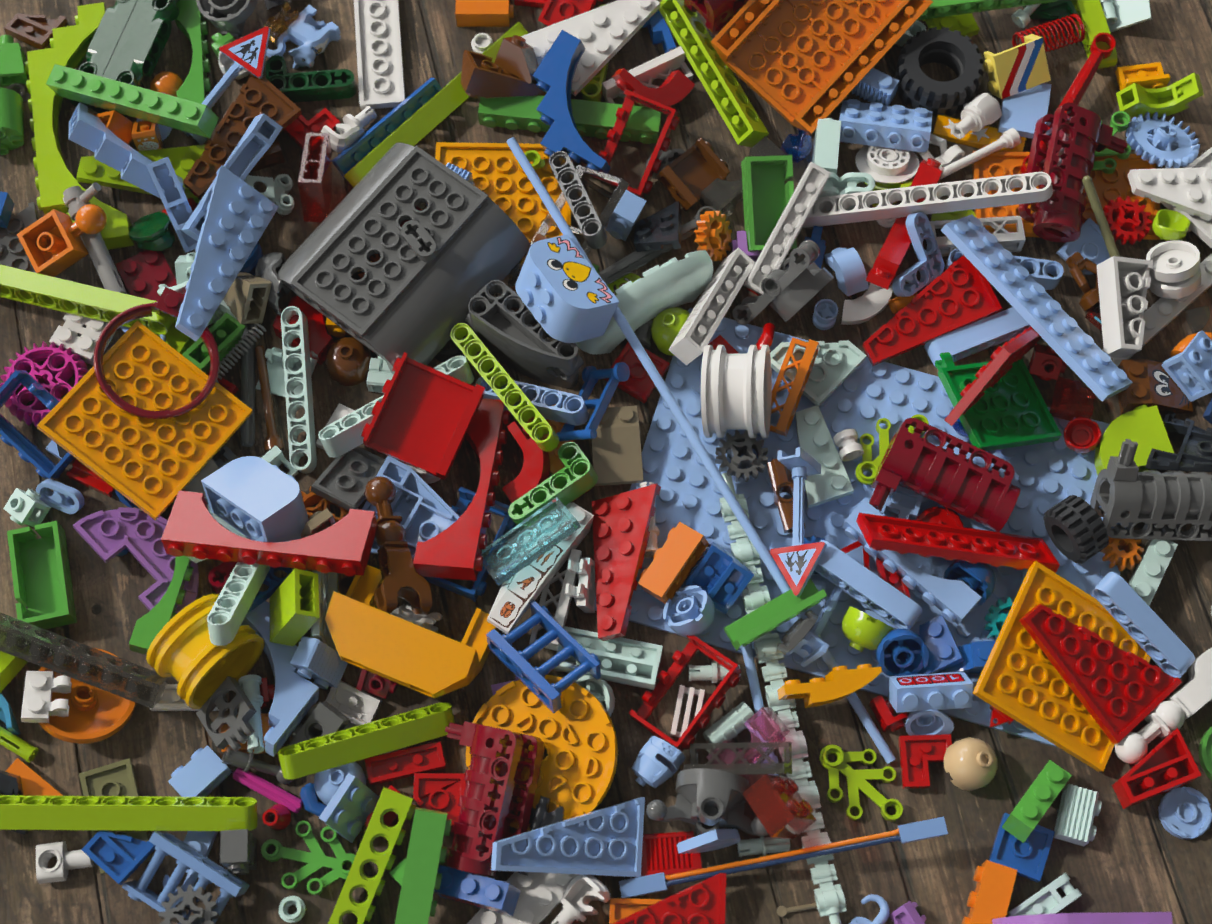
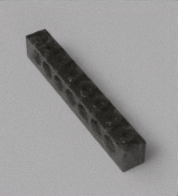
M0 612V651L149 708H153L161 700L169 677L163 678L155 671Z

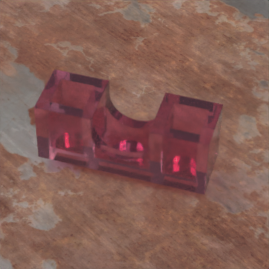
M762 707L744 723L752 737L747 749L741 750L734 741L725 740L707 756V759L716 770L731 772L745 777L748 774L747 769L753 764L756 766L767 757L765 753L772 747L776 749L786 741L785 736L790 731L772 708Z

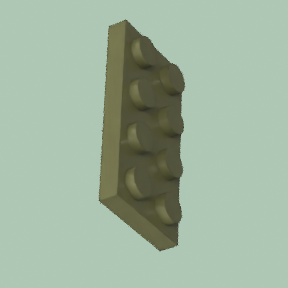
M130 758L79 773L83 796H140L133 762ZM91 830L92 837H94L99 830ZM105 830L146 842L150 839L148 831ZM153 852L146 858L144 862L151 860V858L153 857ZM99 867L100 874H107L101 867Z

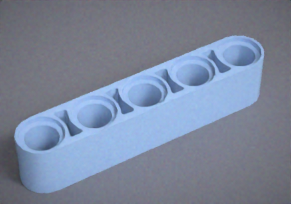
M955 249L950 253L945 270L963 255L959 249ZM1013 256L1045 290L1056 288L1063 276V266L1057 261Z
M1012 307L928 341L924 348L936 368L935 361L942 360L940 353L949 352L952 355L953 362L1008 341L1013 337L1015 338L1019 333L1028 329L1030 325Z
M483 377L478 378L476 384L485 387L483 399L500 400ZM514 380L527 398L532 400L531 403L545 419L577 426L584 424L589 419L588 409L581 396ZM504 384L501 389H504L507 384ZM521 400L517 401L514 406L519 405Z
M825 540L820 541L825 542L827 547L814 571L896 628L911 630L923 612L919 604L833 544Z
M1108 572L1094 588L1093 595L1155 663L1166 674L1180 679L1195 661L1194 654L1120 575Z

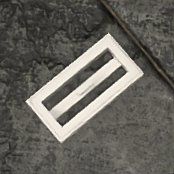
M680 685L670 736L678 738L682 736L688 727L693 695L698 696L696 717L702 708L705 690H697L693 687L687 688ZM685 693L689 695L682 731L678 732L676 730L683 694Z

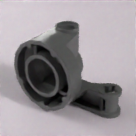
M196 0L199 11L215 26L221 35L224 36L230 33L237 40L241 38L245 21L253 13L258 0ZM269 0L282 6H291L292 3L291 0Z
M811 240L802 242L799 248L794 249L783 262L782 270H774L762 280L761 289L764 293L763 295L748 296L743 299L742 304L735 306L733 309L734 319L740 324H748L769 305L787 322L834 278L825 267L820 269L814 263L820 254L819 246Z

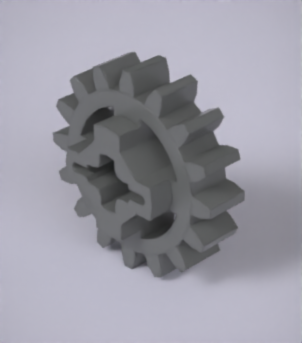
M735 430L734 436L727 433L726 441L723 439L719 440L720 447H716L715 454L718 456L715 463L721 464L719 467L720 472L726 470L728 476H735V482H738L740 477H743L745 482H748L750 475L756 479L758 471L764 472V464L768 462V457L765 456L768 453V448H762L764 445L763 439L757 441L756 438L748 436L747 430L744 431V434H740L738 430ZM753 448L755 449L758 458H756V454L753 453ZM725 453L731 459V463L727 461Z
M188 885L185 892L181 887H178V894L176 896L169 893V903H161L165 911L158 913L161 919H165L160 924H172V922L180 924H214L212 919L219 918V914L213 911L218 907L216 901L210 902L213 898L211 893L209 892L203 896L204 889L199 887L194 892L192 885ZM196 899L203 902L206 909L198 908ZM183 901L177 908H175V906L179 902ZM191 910L194 915H191L189 920L186 921L183 916L188 915Z

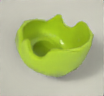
M1162 209L1157 212L1153 220L1152 230L1155 235L1164 241L1181 240L1188 232L1190 220L1177 211Z

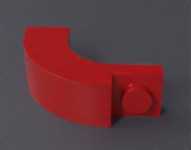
M625 68L617 70L612 76L616 81L615 84L621 90H629L666 106H671L681 101L695 86L680 70L671 72L658 88H649L643 85ZM635 102V105H634V106H643V105L638 104V103Z
M515 421L508 425L507 428L523 451L524 463L519 475L502 488L511 503L548 479L550 474L549 453L541 450L525 429Z

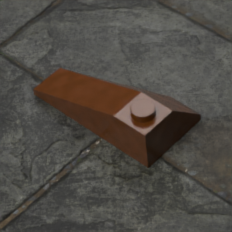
M464 50L461 85L468 96L478 98L479 96L499 98L546 95L547 92L536 86L537 83H527L493 63V58Z

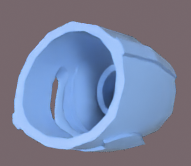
M651 736L640 750L633 764L632 770L638 776L635 781L643 787L645 784H648L651 787L657 788L679 769L685 760L684 754L668 742L656 736Z

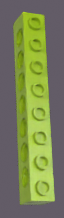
M662 0L658 10L678 44L685 52V56L738 145L754 148L769 133L733 72L711 45L712 37L697 12H691L684 4V0Z

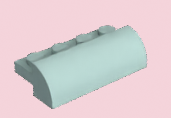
M564 626V629L589 654L593 653L598 657L601 662L600 679L654 690L663 648L662 645L622 637L602 641L598 639V633ZM560 644L557 653L564 649ZM570 656L554 668V670L570 673L581 664L573 656Z

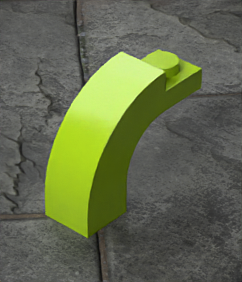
M1192 73L1166 87L1149 89L1133 83L1116 93L1120 111L1126 112L1132 118L1138 117L1139 114H1142L1144 118L1147 112H1149L1150 118L1153 117L1155 112H1157V118L1162 117L1165 113L1166 116L1189 108V102L1204 95L1200 77L1196 73Z

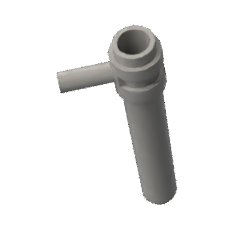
M94 182L86 191L81 190L79 186H73L63 192L64 204L69 208L68 213L73 221H76L78 210L82 206L90 204L89 200L101 190L100 184ZM83 233L81 235L104 289L127 294L101 233L93 235Z

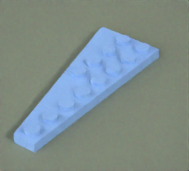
M222 165L216 172L217 176L212 186L211 199L206 209L207 214L202 224L195 250V259L190 269V278L185 288L184 301L181 304L175 325L176 329L195 342L202 335L279 208L278 205Z

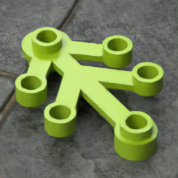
M917 414L911 417L929 424L927 418L923 415ZM886 418L879 419L875 426L876 431L879 433V456L873 461L871 448L874 444V437L868 433L860 437L859 444L862 445L864 454L862 455V462L856 467L855 475L862 484L871 485L873 483L879 465L888 448L891 422ZM879 424H886L887 429L880 428ZM910 426L908 432L913 434L914 427ZM868 439L871 443L866 445L862 440ZM869 471L871 472V476L867 477L863 474V472Z
M827 745L822 749L819 756L821 765L828 770L829 789L827 791V799L832 803H837L843 797V791L839 787L840 771L847 778L849 807L846 810V815L850 820H858L863 813L859 803L858 788L881 808V814L884 819L888 821L897 820L903 813L902 804L896 799L887 800L866 781L882 780L884 783H891L896 777L895 769L891 766H886L883 769L854 770L847 764L848 762H862L864 765L870 766L876 761L877 755L875 751L865 749L858 752H844L837 745ZM870 753L873 757V760H865L864 754ZM828 755H835L837 761L830 762L828 760ZM890 771L892 778H885L883 772ZM832 790L838 791L839 798H832L830 792ZM887 807H893L895 815H889L886 811ZM850 809H858L859 815L852 816L850 814Z

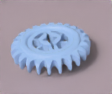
M1147 112L1144 118L1142 114H1139L1138 117H1134L1129 122L1125 132L1127 143L1130 144L1129 146L1132 150H1135L1134 153L1136 155H1141V159L1144 161L1149 160V163L1152 165L1156 163L1158 167H1162V165L1166 168H1171L1172 166L1174 168L1185 167L1193 163L1199 154V138L1194 139L1196 133L1193 132L1187 135L1190 126L1182 130L1183 121L1178 125H1174L1175 116L1167 122L1165 119L1166 113L1159 120L1157 112L1154 113L1152 119L1149 116V112Z

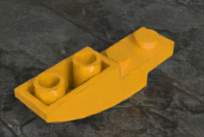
M872 664L858 665L857 669H848V666L833 667V671L828 673L825 678L810 679V683H800V680L786 681L785 685L777 690L779 700L803 698L805 708L830 704L844 699L867 685L882 672L881 667H872Z

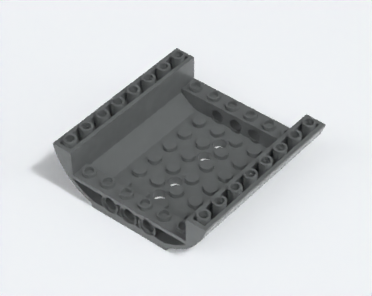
M396 143L284 262L276 273L282 280L281 291L286 295L290 291L295 293L384 359L391 373L394 374L395 372L392 371L393 365L397 358H402L404 352L408 354V358L427 366L451 339V329L458 323H465V319L469 314L468 304L470 300L490 281H503L528 253L531 245L518 226L486 193L418 146L414 147L405 143ZM418 204H428L425 210H416ZM404 220L418 221L434 239L438 248V255L434 260L430 262L421 261L408 246L401 233L402 227L400 224ZM409 231V234H413L415 238H418L416 231ZM424 243L421 245L423 251L425 250L427 253L431 251ZM372 255H381L379 261L369 262V258ZM362 271L365 273L362 279H353V275L356 272Z

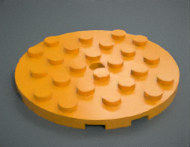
M552 675L544 676L545 680L550 684H556L562 679V677ZM521 680L512 681L497 690L496 694L486 704L482 705L472 723L535 736L544 742L548 756L542 760L533 801L534 808L539 803L540 796L550 798L548 813L554 811L559 806L564 808L563 821L593 812L607 794L617 766V738L607 711L591 692L574 682L561 692L562 708L553 713ZM529 745L528 750L533 751L534 746ZM466 746V767L469 770L473 754H470L471 747ZM525 759V762H530V763H531L532 760H531V759ZM525 767L521 772L523 781H526L530 776L528 767ZM520 785L519 788L526 789V786ZM518 797L517 802L521 803L523 798ZM516 819L512 820L510 826L518 829V821ZM531 823L528 825L527 831L531 830Z

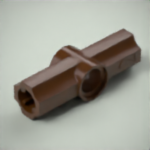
M773 459L767 462L766 466L774 492V503L778 507L784 533L793 534L794 481L792 480L791 471L777 459ZM787 492L792 498L784 499L780 496V493Z

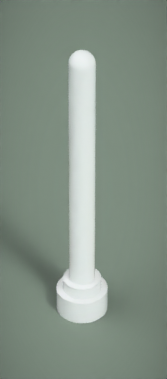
M1014 128L1003 132L999 140L944 167L941 179L1002 148L1012 149L1020 145L1021 138L1019 133Z

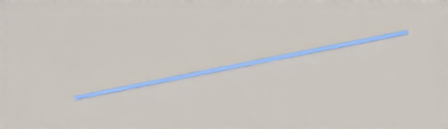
M514 137L508 139L506 143L563 235L569 236L594 268ZM617 306L613 314L615 321L782 593L789 591L791 588ZM806 611L799 614L797 618L805 620L807 618L805 615ZM827 649L826 653L821 657L829 670L833 671L832 668L839 665L830 650ZM853 693L846 698L886 763L889 764L896 759L857 694Z

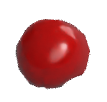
M1075 418L1068 422L1064 429V441L1067 447L1076 453L1086 454L1095 450L1102 436L1098 423L1088 418Z

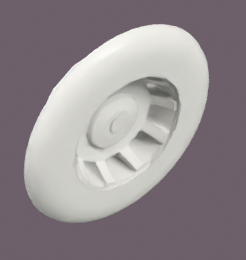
M865 145L858 151L855 159L856 166L861 173L870 174L875 182L882 184L905 182L915 176L919 168L918 157L913 151Z

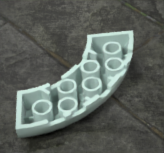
M706 250L687 253L685 259L679 261L674 257L661 266L657 265L643 272L644 278H640L633 283L630 280L615 290L617 293L615 296L619 300L618 307L632 330L635 331L656 317L664 309L694 302L712 280L713 263ZM612 316L603 336L576 342L578 348L589 354L611 353L626 337Z

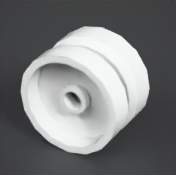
M1171 240L1157 244L1147 253L1146 260L1153 261V268L1149 271V278L1151 279L1150 290L1155 295L1167 299L1182 298L1195 292L1201 285L1200 252L1193 244L1181 240Z

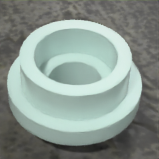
M288 896L279 905V915L287 923H296L305 915V904L297 896ZM292 905L297 906L296 913L290 915L288 908Z

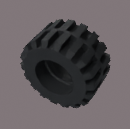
M1076 495L1068 496L1044 513L1045 528L1052 542L1062 554L1075 563H1084L1109 544L1107 529L1101 517L1091 505Z

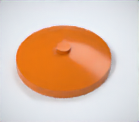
M90 647L69 649L50 658L39 669V671H53L54 678L61 675L71 676V693L52 692L51 702L56 699H68L69 716H50L49 723H39L46 732L60 740L77 744L102 741L119 732L128 723L135 710L137 701L135 677L124 661L108 651Z

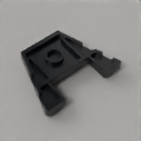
M1167 411L1163 420L1166 431L1186 436L1179 454L1152 448L1146 468L1212 473V428L1201 429L1194 426L1195 421L1188 418L1182 421L1175 418L1176 413Z

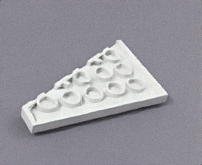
M617 0L521 37L526 40L527 44L533 47L538 65H540L562 30L582 41L586 49L577 64L572 82L571 94L576 96L660 8V2L657 0Z
M1212 167L1131 169L1127 176L1133 194L1149 198L1157 203L1161 201L1174 205L1176 210L1199 216L1206 221L1212 219Z

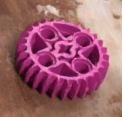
M43 341L42 347L38 348L33 343L32 350L24 347V354L21 355L16 352L18 358L15 361L9 359L12 366L4 367L7 374L0 376L5 383L15 370H31L29 374L60 402L62 400L60 399L61 396L67 394L73 388L66 382L75 374V386L88 372V369L78 353H72L71 347L65 350L63 348L64 344H60L57 348L55 342H52L50 347H48L46 342ZM46 360L42 366L36 364L37 362ZM60 364H65L62 368L57 369ZM25 386L18 395L15 391L4 404L13 416L20 422L24 420L28 426L33 422L37 427L42 419L51 411L49 409L44 410L46 406ZM35 400L33 404L26 406L29 401Z

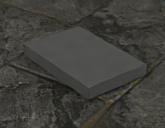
M357 446L347 453L336 457L311 486V492L348 511L350 509H357L366 499L365 488L367 483L376 477L385 460Z

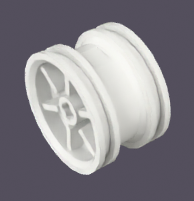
M706 345L703 352L701 369V416L704 436L711 438L713 433H716L718 438H724L727 429H746L750 438H756L757 433H761L762 438H768L771 423L772 397L769 345H762L761 350H757L756 345H750L747 353L728 354L724 345H718L716 350L713 349L712 345Z

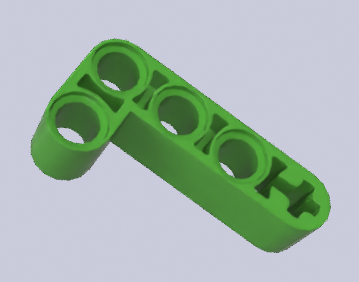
M567 442L558 450V456L564 464V468L509 506L508 514L517 528L522 531L534 528L596 485L598 475L576 443Z

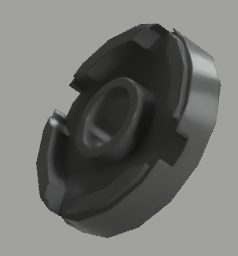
M812 610L805 613L807 616L805 620L802 618L798 619L782 637L783 642L778 643V649L783 654L792 650L816 623L818 616Z

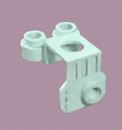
M280 174L273 181L271 177L247 175L244 181L254 188L255 182H262L266 185L267 190L261 194L279 206L277 209L279 214L288 215L291 213L294 207V200L288 195L293 186L290 176Z

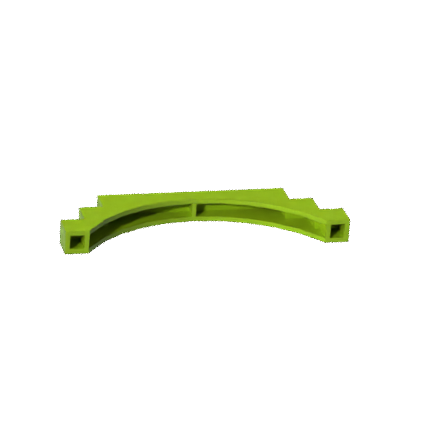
M104 2L77 6L76 25L52 29L53 38H50L51 48L27 52L28 61H25V69L30 80H26L29 94H31V99H28V106L30 112L33 113V118H30V126L35 135L34 138H31L33 150L36 151L33 163L35 170L38 171V177H35V184L37 190L40 191V197H37V205L39 210H43L45 215L53 209L69 215V208L65 206L63 201V192L73 186H79L81 190L86 191L70 173L63 160L58 138L59 112L63 97L56 94L46 85V82L55 64L77 69L85 59L89 45L107 10ZM95 197L89 200L90 204L101 207L107 217L106 226L100 232L107 249L134 246V240L129 238V227L132 224L127 214L114 209Z

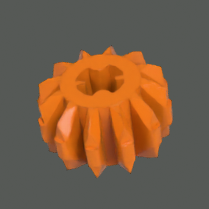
M1109 537V544L1100 551L1105 554L1102 557V561L1109 560L1111 562L1109 569L1117 565L1120 572L1125 567L1131 570L1135 567V564H1139L1142 560L1140 555L1143 554L1144 548L1138 546L1142 542L1141 539Z

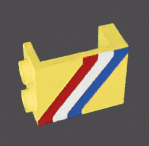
M1030 34L1024 37L1025 43L997 54L989 51L984 52L985 60L983 65L989 76L988 88L992 95L1004 99L1051 80L1042 37Z

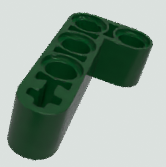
M274 55L266 61V79L293 103L347 99L353 97L357 92L354 74L348 69L289 73L283 57Z

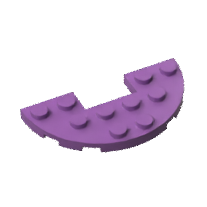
M118 508L105 512L103 510L95 512L73 524V528L105 563L127 548L157 581L138 596L139 600L149 611L159 603L168 590L175 569V556L166 554L161 541L168 520L160 516L155 521L144 511H140L137 508ZM193 561L190 566L194 567L190 582L185 581L183 590H186L183 604L177 605L175 613H179L197 598L199 572L197 563Z

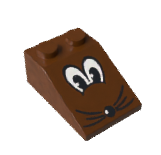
M1148 359L1122 360L1118 365V368L1122 369L1133 382L1126 390L1118 393L1121 415L1133 411L1136 407L1147 405L1148 407L1157 405L1160 414H1166L1167 411L1176 414L1192 413L1193 406L1192 402L1161 366L1162 362Z

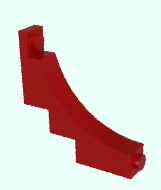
M928 158L926 161L923 159L910 187L938 184L945 168L941 167V162ZM920 198L916 202L921 203L925 201V198ZM907 217L896 218L875 260L873 268L868 273L866 281L887 290L892 285L912 245L906 229Z

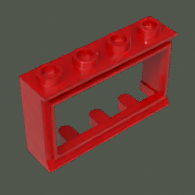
M625 89L624 95L626 98L622 108H618L616 112L617 120L613 129L608 131V141L604 151H600V157L610 165L635 102L668 115L638 189L605 177L601 172L598 175L591 172L590 176L644 198V195H648L653 185L651 178L654 172L658 173L661 167V154L663 151H667L671 139L668 137L671 130H676L680 117H677L678 112L676 109Z
M686 635L689 642L683 651L676 650L672 656L674 663L668 671H660L657 676L659 683L652 692L647 690L643 694L642 700L644 703L639 710L635 712L631 709L629 712L634 721L681 752L685 749L688 750L693 745L696 739L694 736L700 728L704 729L711 719L709 715L715 708L718 709L726 699V692L730 687L734 688L741 678V670L736 663L695 635ZM699 650L729 672L676 742L646 720Z

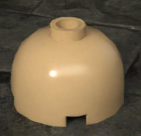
M964 738L947 748L944 755V768L946 773H950L953 779L950 781L962 790L972 791L986 786L994 778L997 770V757L991 746L981 739Z

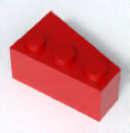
M1177 727L1118 779L1112 787L1124 810L1193 782L1202 775Z

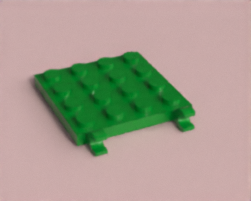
M949 352L940 353L942 360H936L935 366L939 370L937 374L953 407L962 399L960 395L962 390L977 378L975 376L983 365H987L989 362L955 366L952 355ZM1023 359L1012 364L1013 367L993 387L986 389L984 396L964 415L960 416L959 419L973 446L984 451H993L1058 441L1062 436Z

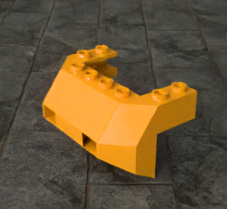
M369 565L366 567L364 576L355 575L346 596L335 591L333 592L325 621L340 659L432 698H437L469 685L480 673L489 655L490 649L488 648L486 634L493 629L499 632L498 628L487 622L489 614L479 608L476 609L461 643L375 608L374 593L382 583V576L379 569Z

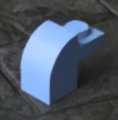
M845 247L836 248L831 253L824 255L826 264L835 271L838 288L847 296L869 288L863 262L853 247L849 249Z

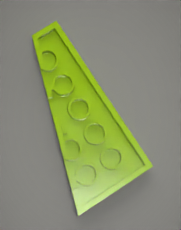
M205 145L137 152L153 162L168 157L176 175L184 181L195 161L203 154ZM95 156L81 157L76 176L78 182L89 184L96 182L100 186L151 194L121 179L120 171L96 160ZM185 187L184 193L186 197H192L196 203H199L201 200Z

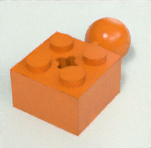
M94 204L82 206L76 214V221L74 223L68 214L53 209L19 232L17 236L35 272L55 277L89 254L80 235L83 233L93 235L101 232L106 226L107 217L104 210Z

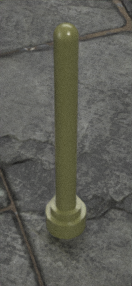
M1084 176L1082 182L1110 258L1113 256L1120 257L1092 178Z

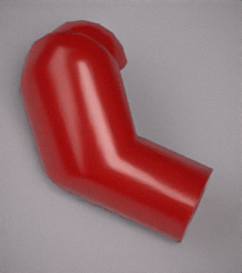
M772 323L764 325L763 332L756 343L757 350H761L762 345H769V347L772 345L775 326Z

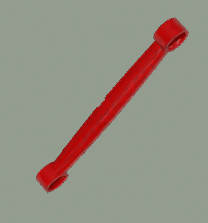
M1103 32L1094 37L1090 46L1091 54L1059 107L1068 102L1079 105L1102 59L1110 57L1115 48L1116 41L1111 34ZM1105 42L1109 45L1110 49L1101 50L1097 47L1096 43ZM1040 141L1041 150L1047 152V144ZM1029 155L1023 160L1020 168L1021 174L1026 173L1027 168L1025 164L1028 163Z

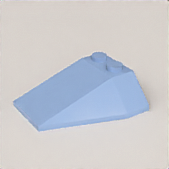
M387 456L376 477H386L395 485L396 496L391 503L393 516H402L403 520L400 524L406 532L405 541L408 543L412 560H414L417 542H425L437 536L460 517L410 466ZM366 501L362 510L375 511L377 520V508ZM374 539L370 553L378 554L377 551L380 547Z

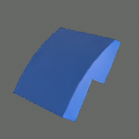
M713 542L688 576L685 584L687 586L697 585L701 587L713 601L714 607L726 615L754 574L734 556Z

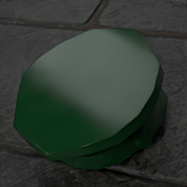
M160 211L141 217L129 227V238L136 241L140 249L163 251L170 248L175 241L174 234L170 228L171 220L167 214Z

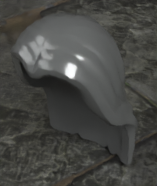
M273 252L259 258L256 266V276L271 281L272 285L267 302L275 313L281 316L282 312L278 306V301L283 296L281 291L282 280L276 271L284 264L286 258L281 252Z

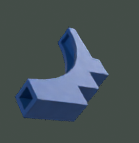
M562 30L533 74L534 79L537 81L536 86L547 92L536 110L541 115L540 120L551 126L540 144L545 150L544 154L549 158L555 152L564 151L574 162L579 164L582 161L587 164L586 168L597 175L599 172L607 175L611 167L606 160L593 152L583 141L577 130L572 113V82L577 64L586 48L580 39Z

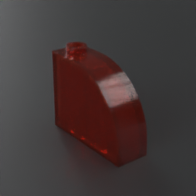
M306 133L298 178L305 222H323L329 215L332 193V150L329 133Z

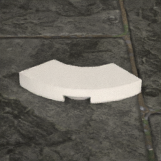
M870 283L868 290L863 296L854 300H845L841 324L854 325L864 323L882 312L891 298L893 292L892 285L887 290Z

